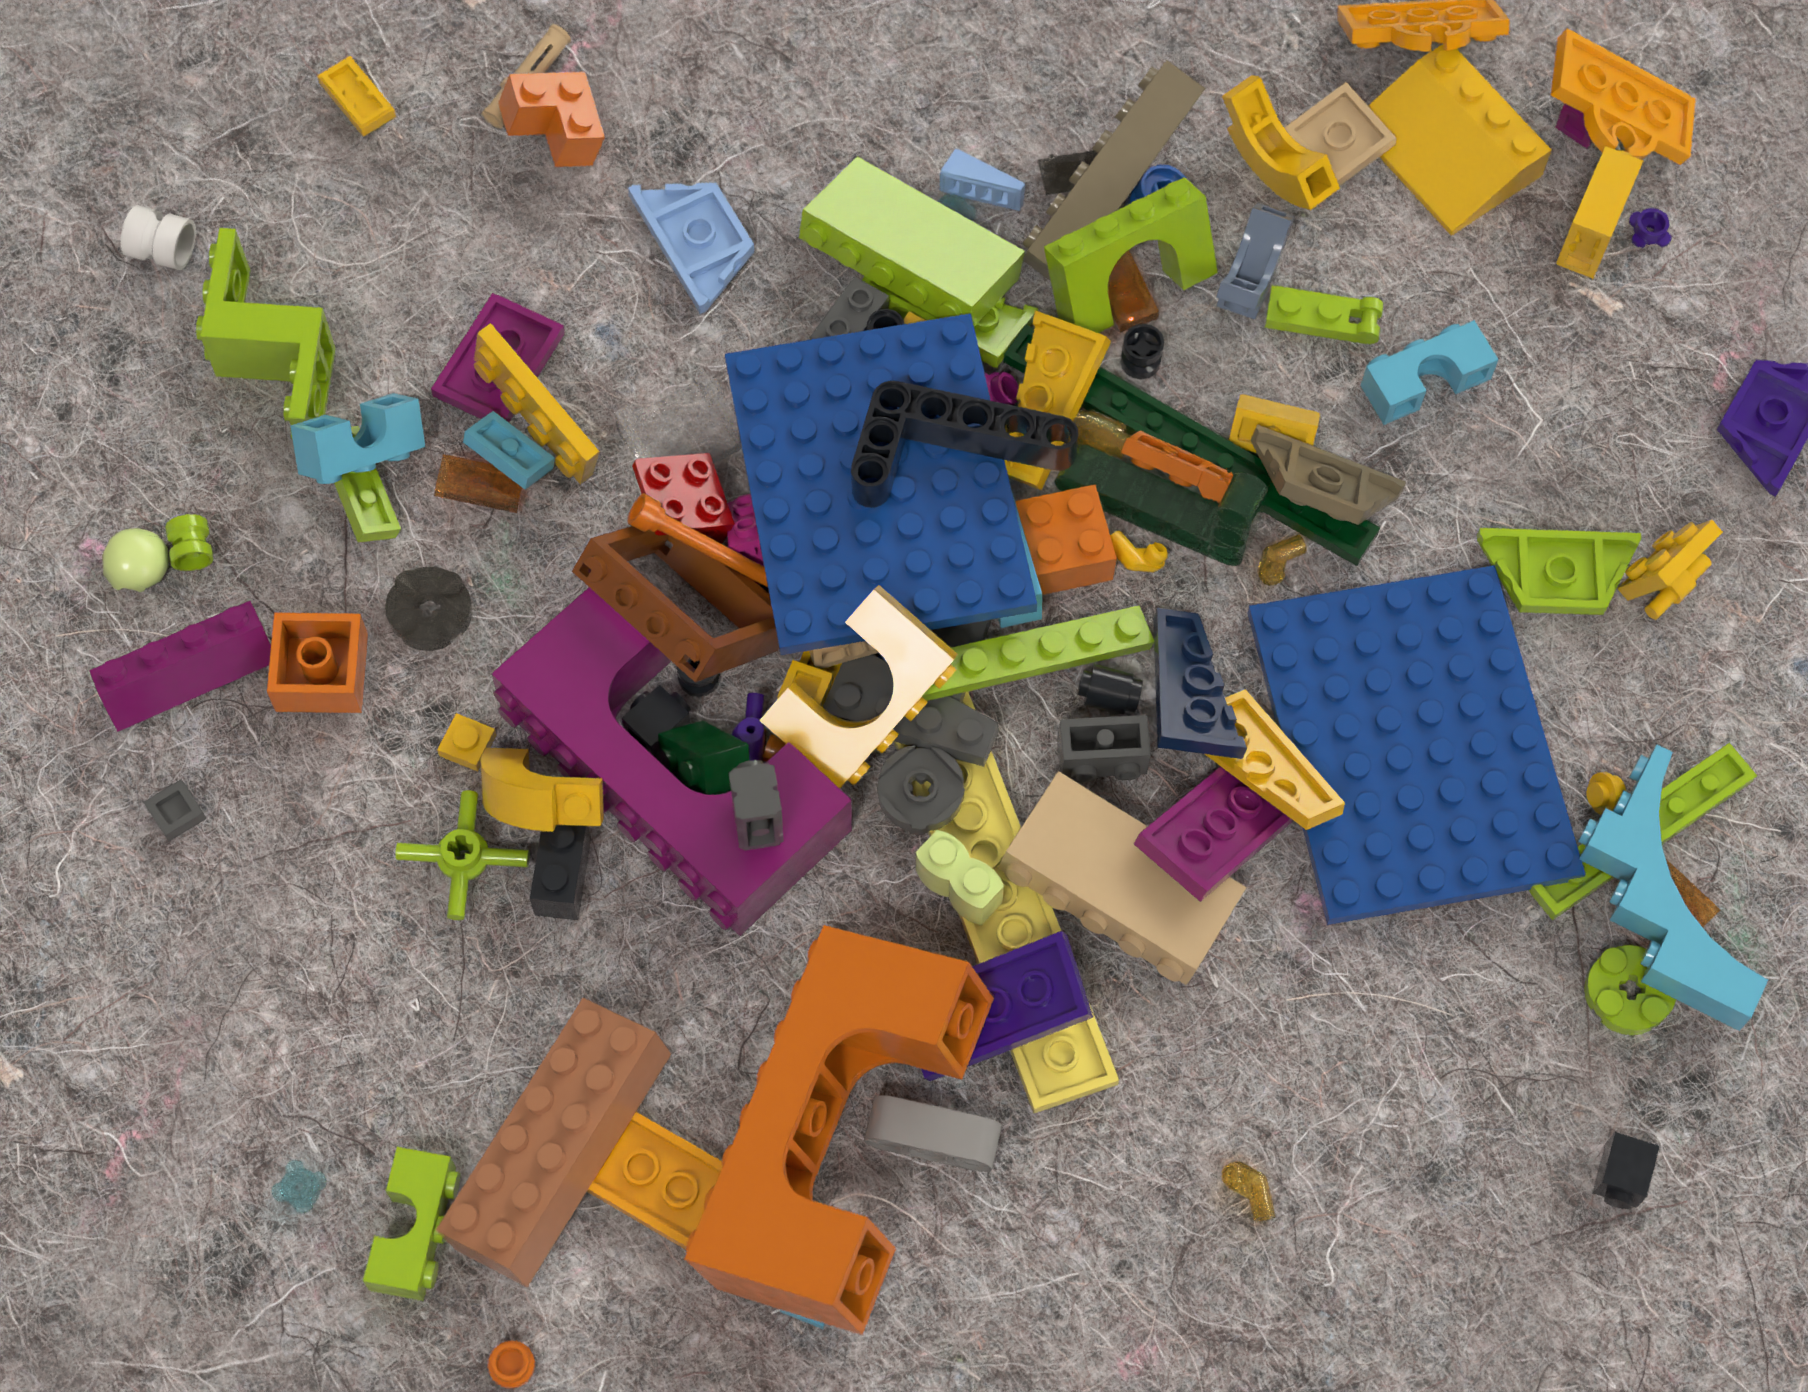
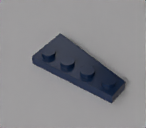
M1157 608L1153 618L1157 748L1243 759L1247 746L1243 736H1238L1235 727L1237 719L1232 705L1228 706L1223 694L1225 685L1221 674L1215 672L1211 661L1213 652L1199 613Z

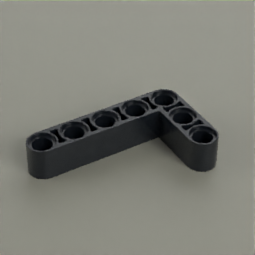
M886 381L876 387L871 398L851 465L852 494L855 501L864 507L875 508L887 501L892 490L906 439L1049 470L1062 471L1072 466L1077 458L1078 428L1071 419L1060 415L899 381ZM889 406L899 407L896 410H887L885 408ZM929 415H938V416H941L940 418H937V419H929V418H927V416H929ZM974 423L982 425V427L971 428L967 425ZM1013 432H1019L1024 435L1020 437H1014L1009 434ZM1061 441L1066 444L1062 446H1056L1051 444V442ZM877 442H887V443H889V444L886 445V446H876V445H874V444L877 443ZM867 478L878 479L874 483H866L863 480Z

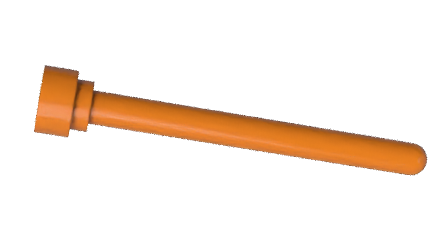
M645 493L641 494L634 502L627 520L631 526L643 532L647 530L655 532L658 529L768 587L764 566L666 515V510L661 507L660 501Z

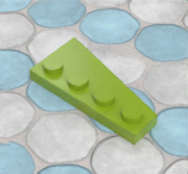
M866 276L862 279L863 282L889 295V309L899 313L902 319L905 318L909 311L926 321L938 319L885 287L879 286ZM1002 297L974 327L981 360L997 368L1004 359L1005 352L1025 324L1032 325L1035 310L1038 311L1039 308L1024 305L1022 310L1004 304L1005 298Z

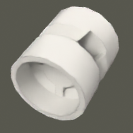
M135 205L128 212L123 224L120 240L122 253L128 257L143 261L154 259L158 265L180 271L185 268L192 255L196 239V226L191 219L170 213L163 217L160 211Z

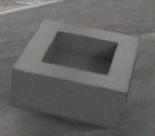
M182 779L144 801L145 806L168 842L207 819Z

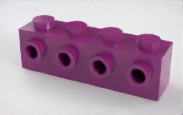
M249 600L238 606L230 607L224 612L199 623L189 625L183 630L160 640L150 642L135 651L109 660L89 670L98 695L117 732L269 666L271 644Z

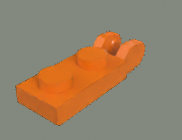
M1142 431L1136 432L1127 438L1121 453L1132 457L1131 462L1140 468L1147 470L1157 468L1168 473L1169 479L1176 484L1185 487L1198 486L1202 497L1208 500L1213 499V502H1224L1232 494L1236 493L1238 489V479H1236V475H1233L1232 472L1228 473L1226 469L1214 465L1208 460Z

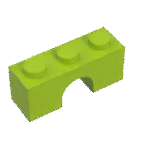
M403 1147L396 1148L386 1192L392 1202L414 1207L417 1217L413 1228L402 1237L389 1239L374 1236L363 1282L369 1291L424 1301L426 1289L434 1288L439 1269V1262L433 1261L437 1244H444L446 1241L436 1229L445 1216L448 1200L455 1199L457 1196L461 1178L460 1172H456V1166L451 1156Z

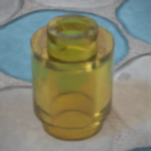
M1080 409L1073 420L1078 428L1077 449L1108 463H1112L1115 457L1122 459L1125 454L1121 453L1126 439L1130 437L1126 434L1128 426L1094 410H1090L1088 413Z

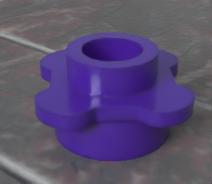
M1648 208L1642 212H1634L1630 215L1629 224L1633 226L1634 231L1632 243L1635 246L1644 248L1646 245L1657 244L1660 247H1666L1670 244L1672 236L1667 232L1670 223L1666 213L1656 208ZM1647 228H1651L1654 231L1650 232L1647 230Z

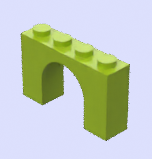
M1184 177L1044 246L1058 319L1097 333L1114 326L1108 296L1110 274L1124 253L1145 241H1158L1162 270L1182 290L1217 274L1206 196Z

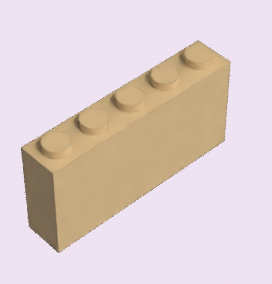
M1058 771L1006 850L998 869L1005 872L1006 877L1014 884L1021 887L1027 886L1042 895L1044 901L1057 910H1066L1079 918L1082 925L1096 934L1103 933L1116 941L1119 947L1128 955L1136 958L1141 957L1153 964L1165 978L1171 981H1180L1187 985L1247 887L1229 877L1200 902L1134 845L1139 833L1148 826Z

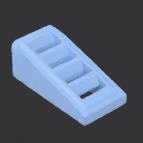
M955 148L940 171V191L1017 211H1020L1024 205V182Z

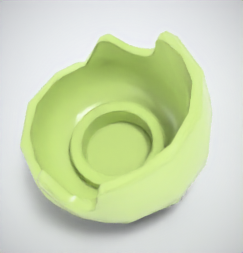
M129 528L119 531L110 538L102 555L103 575L116 590L126 588L143 592L146 588L160 582L169 568L168 548L163 539L151 531L140 528Z

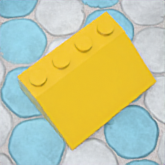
M1443 43L1418 59L1371 102L1368 107L1396 137V145L1382 154L1380 159L1452 236L1540 178L1544 173L1552 150L1458 49L1446 51L1443 49Z

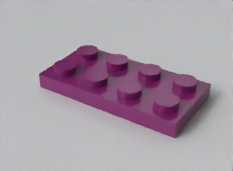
M1220 766L1140 832L1134 845L1201 902L1294 820Z

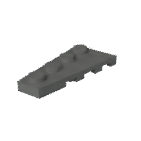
M874 655L842 663L823 708L837 718L855 722L869 720L881 714L888 707L893 694V676L888 663ZM950 696L929 700L912 721H909L904 716L893 728L899 733L894 742L909 746L916 745V748L930 749V746L940 748L954 759L983 767L999 733L998 722Z

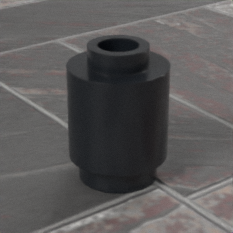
M1093 664L1091 672L1083 670L1077 695L1085 697L1084 706L1124 715L1125 711L1135 713L1141 695L1143 680L1133 678L1134 674Z

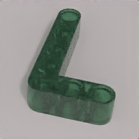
M1084 444L1077 445V458L1074 464L1068 469L1059 471L1054 480L1055 486L1060 491L1095 484L1104 512L1229 566L1241 564L1258 530L1268 494V487L1259 478L1251 474L1238 472L1232 476L1220 503L1213 502L1212 499L1208 500L1196 492Z

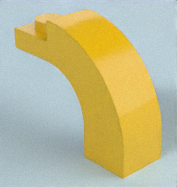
M1251 75L1222 96L1233 123L1227 128L1231 139L1248 166L1275 194L1295 206L1311 210L1340 189L1327 154L1304 148L1282 126L1261 77Z
M485 748L480 760L482 803L486 812L495 819L519 828L554 832L556 825H602L604 820L602 778L540 775L530 771L529 749Z

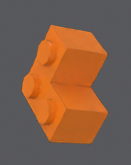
M586 73L509 74L498 102L507 136L545 134L555 167L593 166L605 136Z

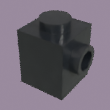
M659 685L650 693L648 691L643 692L633 701L630 711L622 717L623 728L657 759V751L659 750L658 733L691 724L689 715L691 709L678 693L673 692L669 694Z

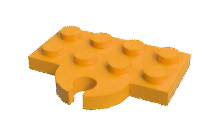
M1426 0L1338 5L1337 14L1338 23L1350 42L1356 44L1357 47L1375 48L1379 46L1380 42H1392L1398 47L1423 52H1431L1432 42L1444 43L1443 49L1449 51L1466 46L1470 43V37L1476 41H1493L1496 39V36L1509 35L1510 19L1495 0Z
M1568 28L1558 36L1551 96L1584 114V124L1589 137L1602 153L1605 146L1616 149L1618 138L1624 146V151L1641 160L1652 151L1679 165L1691 157L1696 98Z

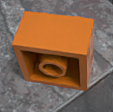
M1095 484L1015 501L1042 595L1113 580L1117 557Z
M274 612L267 694L275 712L362 713L368 633L361 614Z

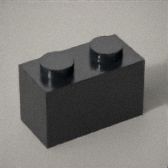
M556 825L554 832L541 831L529 898L535 916L578 920L591 844L589 826Z

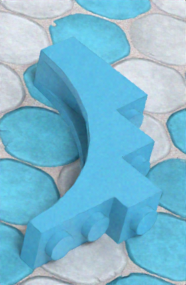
M1656 745L1648 758L1640 755L1629 777L1636 781L1631 794L1623 790L1613 811L1605 809L1598 821L1589 819L1578 840L1579 843L1585 845L1579 859L1620 880L1609 900V903L1616 906L1610 921L1651 941L1640 963L1647 967L1641 982L1740 1031L1751 1019L1768 979L1738 962L1707 934L1688 910L1671 878L1662 848L1659 808L1662 782L1673 752Z

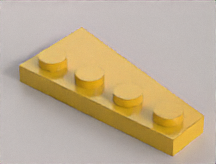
M1035 310L1032 323L1035 327L1031 344L1028 343L1025 361L1027 362L1023 384H1019L1016 398L1019 401L1018 407L1064 416L1074 422L1111 341L1105 335ZM1013 432L1009 435L1014 437H1020L1024 434L1019 432ZM1054 441L1051 444L1062 446L1064 442ZM1004 460L1008 478L1042 490L1051 470Z
M1245 689L1225 697L1227 705H1232L1237 719L1235 727L1238 736H1243L1247 750L1243 759L1204 755L1306 830L1342 815L1345 802Z

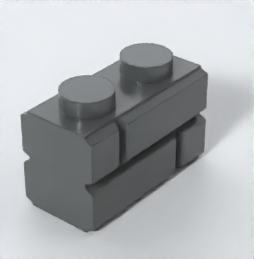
M758 760L743 762L729 772L739 848L746 851L780 845L784 841L782 809L774 765L764 764Z

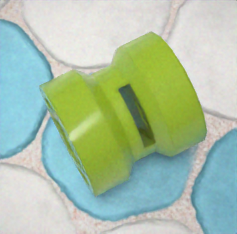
M186 514L172 518L166 523V536L173 545L169 551L171 566L174 569L195 571L208 567L213 562L212 547L206 542L210 532L208 521L205 517L196 514Z

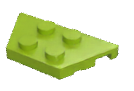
M1479 528L1477 533V542L1492 566L1495 565L1498 577L1517 610L1523 613L1604 615L1642 539L1641 533Z

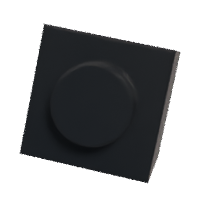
M1615 1132L1605 1143L1593 1194L1604 1197L1605 1203L1616 1208L1630 1209L1631 1206L1637 1208L1647 1198L1660 1146Z

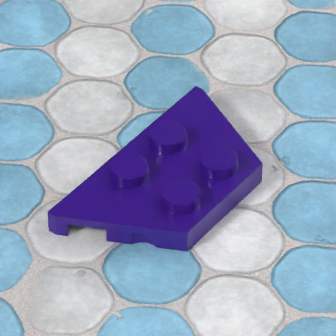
M1755 360L1720 422L1717 431L1767 492L1776 497L1808 439V363L1791 362L1789 364H1779L1776 361Z

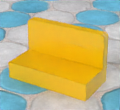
M1240 394L1229 441L1244 450L1257 453L1251 443V437L1256 426L1260 425L1313 446L1320 413Z

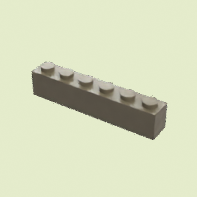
M1168 60L1164 62L1159 71L1153 66L1149 69L1138 84V87L1144 90L1136 102L1130 98L1127 99L1115 116L1121 122L1113 134L1107 129L1103 132L1092 147V150L1098 153L1092 163L1088 165L1082 161L1068 180L1075 185L1067 197L1059 193L1045 212L1051 216L1049 222L1043 229L1036 224L1022 243V245L1028 248L1024 254L1023 261L1048 280H1050L1044 246L1096 221L1100 217L1117 211L1205 90L1203 86Z

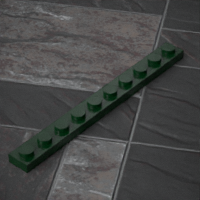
M1025 324L1005 352L1003 359L1004 363L1025 374L1027 365L1025 361L1028 343L1031 344L1034 328ZM1099 367L1081 405L1082 408L1130 436L1142 431L1208 460L1214 465L1226 469L1228 473L1232 472L1233 475H1236L1235 477L1239 483L1236 493L1232 495L1353 565H1359L1378 536L1380 527L1368 520L1363 521L1359 525L1347 520H1336L1326 512L1308 505L1301 506L1291 502L1287 497L1279 495L1260 458Z

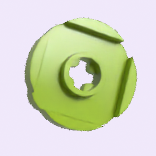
M1635 945L1609 948L1602 953L1587 973L1584 985L1586 1002L1590 1010L1593 1008L1595 1013L1602 1019L1601 1023L1614 1032L1624 1035L1644 1034L1660 1025L1675 1005L1676 999L1641 982L1647 967L1640 964L1647 950L1646 948ZM1628 980L1634 981L1636 986L1641 988L1642 993H1638L1634 1000L1627 999V992L1620 990L1619 984H1626Z

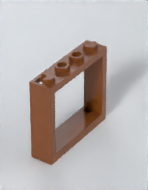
M630 526L593 537L589 540L572 570L578 578L694 682L701 681L779 650L769 594L751 578L669 535L658 536L650 530L643 532ZM667 540L673 545L671 549L665 545ZM655 553L739 629L712 638L627 561ZM689 658L694 662L700 661L697 669L688 663Z

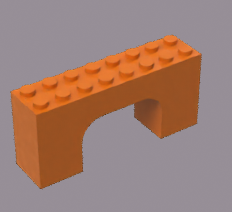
M823 925L818 939H815L809 948L808 963L801 979L797 980L793 986L791 1004L786 1016L776 1027L774 1045L767 1061L761 1064L758 1070L757 1085L751 1100L745 1104L741 1111L740 1126L734 1141L726 1148L723 1154L722 1170L717 1182L706 1195L704 1213L699 1225L690 1234L687 1241V1254L684 1260L716 1289L863 1335L896 1247L868 1217L813 1201L814 1181L849 1094L856 1082L865 1073L883 1064L901 1063L953 1078L963 1079L994 1000L969 962Z

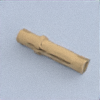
M552 24L547 33L513 74L545 73L564 47L570 43V35L560 26ZM544 51H546L547 55L543 58V60L539 63L535 70L531 71L530 68L538 60L541 54ZM508 77L503 79L500 83L501 90L488 107L482 111L483 117L491 125L500 129L504 126L498 102Z

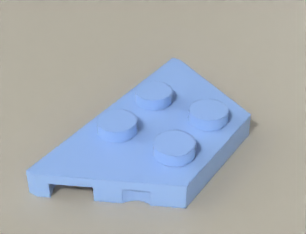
M716 182L696 183L692 186L665 184V189L641 190V185L628 187L630 199L700 314L706 312L754 253V243Z

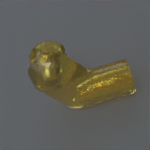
M1299 534L1264 548L1257 572L1261 582L1265 585L1273 586L1281 583L1286 575L1284 571L1287 561L1306 554L1305 542Z
M1239 1161L1226 1164L1221 1172L1222 1182L1232 1191L1249 1199L1253 1221L1261 1222L1275 1218V1210L1266 1176Z

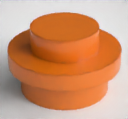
M506 1341L499 1344L491 1352L488 1359V1371L491 1378L503 1388L514 1389L523 1386L531 1379L535 1370V1358L528 1346L519 1341Z

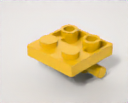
M1713 520L1698 525L1690 522L1677 533L1669 530L1652 544L1655 551L1647 559L1646 557L1638 559L1625 571L1628 578L1617 589L1627 601L1659 590L1660 593L1644 608L1650 618L1657 620L1673 603L1679 604L1696 587V580L1712 565L1710 558L1703 554V552L1723 531Z

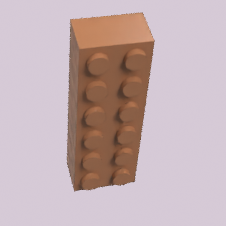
M582 998L436 1231L458 1252L528 1287L671 1056V1052L658 1034L649 1028Z

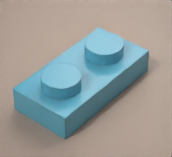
M494 411L475 423L464 433V444L525 490L554 467V456Z

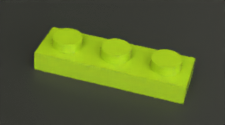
M351 426L353 438L358 434L359 426ZM375 468L367 472L351 471L342 474V479L335 482L334 485L357 542L396 538L401 527L377 469Z

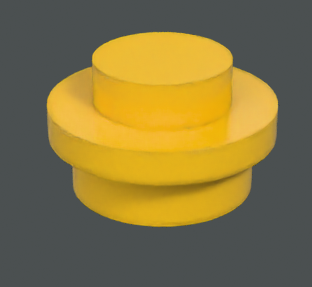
M1608 772L1595 773L1587 787V800L1599 815H1602L1605 809L1613 811L1623 790L1626 791L1625 784L1617 775H1612Z

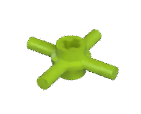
M471 790L461 792L457 829L444 836L438 845L396 844V860L437 862L442 873L451 879L447 918L451 920H463L465 918L469 880L479 876L487 865L528 867L530 860L529 850L488 848L485 839L474 831L478 793ZM469 850L470 854L465 853V859H456L455 856L460 857V851Z

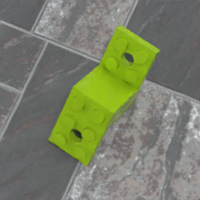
M219 228L217 243H212L209 249V265L212 268L210 279H205L203 283L202 297L204 304H206L204 316L199 315L196 322V337L204 345L205 360L210 361L216 377L291 382L293 384L292 396L285 397L283 408L284 420L289 421L290 425L325 415L336 348L323 308L246 303L251 270L236 229Z

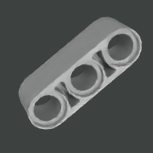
M878 1095L873 1099L864 1142L871 1147L973 1171L989 1172L993 1169L1002 1125L995 1120L893 1096Z

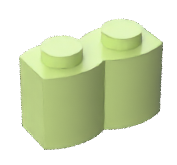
M936 830L916 851V872L920 880L933 892L949 897L954 909L966 920L983 925L1002 904L1004 885L999 875L986 863L970 858L964 845L951 834Z

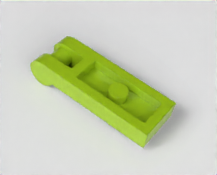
M1272 285L1264 328L1361 344H1375L1379 341L1380 326L1377 324V320L1382 317L1384 303L1375 297L1356 299ZM1349 317L1361 318V322L1358 324L1349 323Z

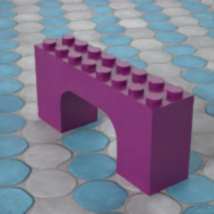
M588 587L491 673L496 689L493 695L500 703L498 712L511 727L516 728L520 725L529 734L527 739L539 754L546 756L549 753L559 763L557 768L564 777L602 778L604 813L609 810L619 820L617 822L618 828L630 841L636 842L639 839L649 849L647 855L659 869L665 872L669 868L679 877L680 880L677 883L688 897L694 901L698 898L703 900L711 908L708 911L709 915L722 929L727 930L731 927L741 936L852 831V800L788 742L766 762L774 765L782 809L784 841L777 846L746 851L740 849L731 792L720 795H706L687 788L616 721L618 713L624 704L663 670L671 660Z

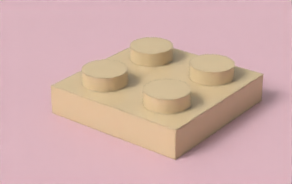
M1347 82L1284 127L1288 134L1304 148L1327 154L1339 186L1396 145L1394 134Z

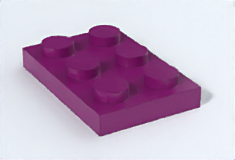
M492 292L433 384L431 392L433 397L477 418L482 419L494 411L507 422H510L514 414L503 403L500 397L503 393L493 381L489 384L485 382L474 367L476 362L474 355L477 333L491 323L538 378L565 335L564 325Z

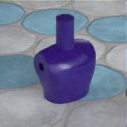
M760 693L747 694L745 719L738 722L731 732L732 736L748 743L750 761H762L767 739L764 724L759 721L762 718L764 695Z

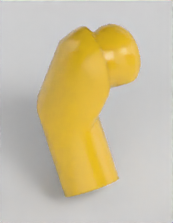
M1121 530L1110 535L1116 557L1127 570L1156 572L1164 567L1168 551L1161 543L1154 542L1149 544L1147 548H1135Z

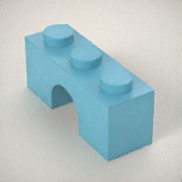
M1475 320L1462 326L1453 324L1445 328L1434 338L1427 341L1418 339L1408 344L1401 352L1391 356L1383 354L1374 358L1366 366L1360 386L1383 425L1420 410L1427 390L1419 377L1427 374L1438 375L1449 383L1455 394H1458L1491 380L1499 359Z
M392 393L360 403L362 424L354 438L349 420L329 415H322L291 425L298 474L316 479V482L319 484H330L340 481L342 474L351 471L367 472L374 470L376 463L384 460L399 461L409 458L410 452L426 447L419 399Z

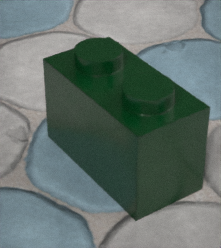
M703 720L658 733L659 750L657 751V760L683 785L701 794L719 795L731 791L729 772L737 768L739 764L750 761L748 743Z

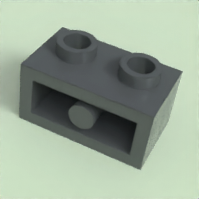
M1147 715L1060 719L1057 736L1060 772L1077 783L1094 781L1097 777L1115 776L1118 780H1133L1140 777V775L1147 774L1151 758Z

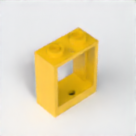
M1605 146L1574 217L1556 265L1594 279L1644 160L1633 157L1626 151L1615 150Z

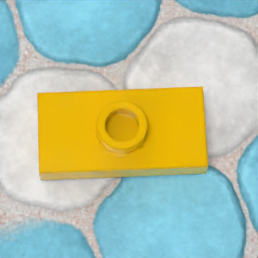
M351 56L317 75L319 84L363 137L396 117L395 109Z

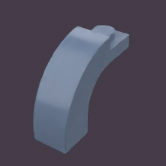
M1257 202L1252 208L1233 264L1227 276L1221 281L1216 298H1219L1217 307L1256 319L1277 270L1296 215Z

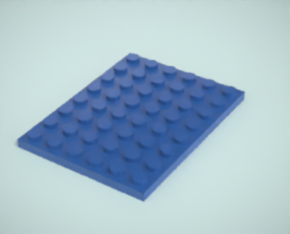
M971 313L725 354L780 655L865 641L845 622L878 585L930 630L1037 612V600L1004 460L906 439L892 490L887 501L881 506L869 508L858 504L852 494L851 465L873 392L881 383L899 381L991 401ZM889 406L885 409L896 410L899 409V407ZM938 415L927 416V418L929 419H937L941 417ZM974 423L967 425L971 428L982 427V425ZM877 442V443H875L874 445H876V446H886V445H888L889 443H887V442ZM867 478L863 481L866 483H874L877 482L878 479Z
M1495 565L1249 606L1247 614L1275 723L1345 802L1342 815L1308 830L1302 827L1327 925L1531 890V887L1534 885L1542 884L1545 887L1568 883L1569 879L1585 877V870L1582 860L1579 859L1580 853Z

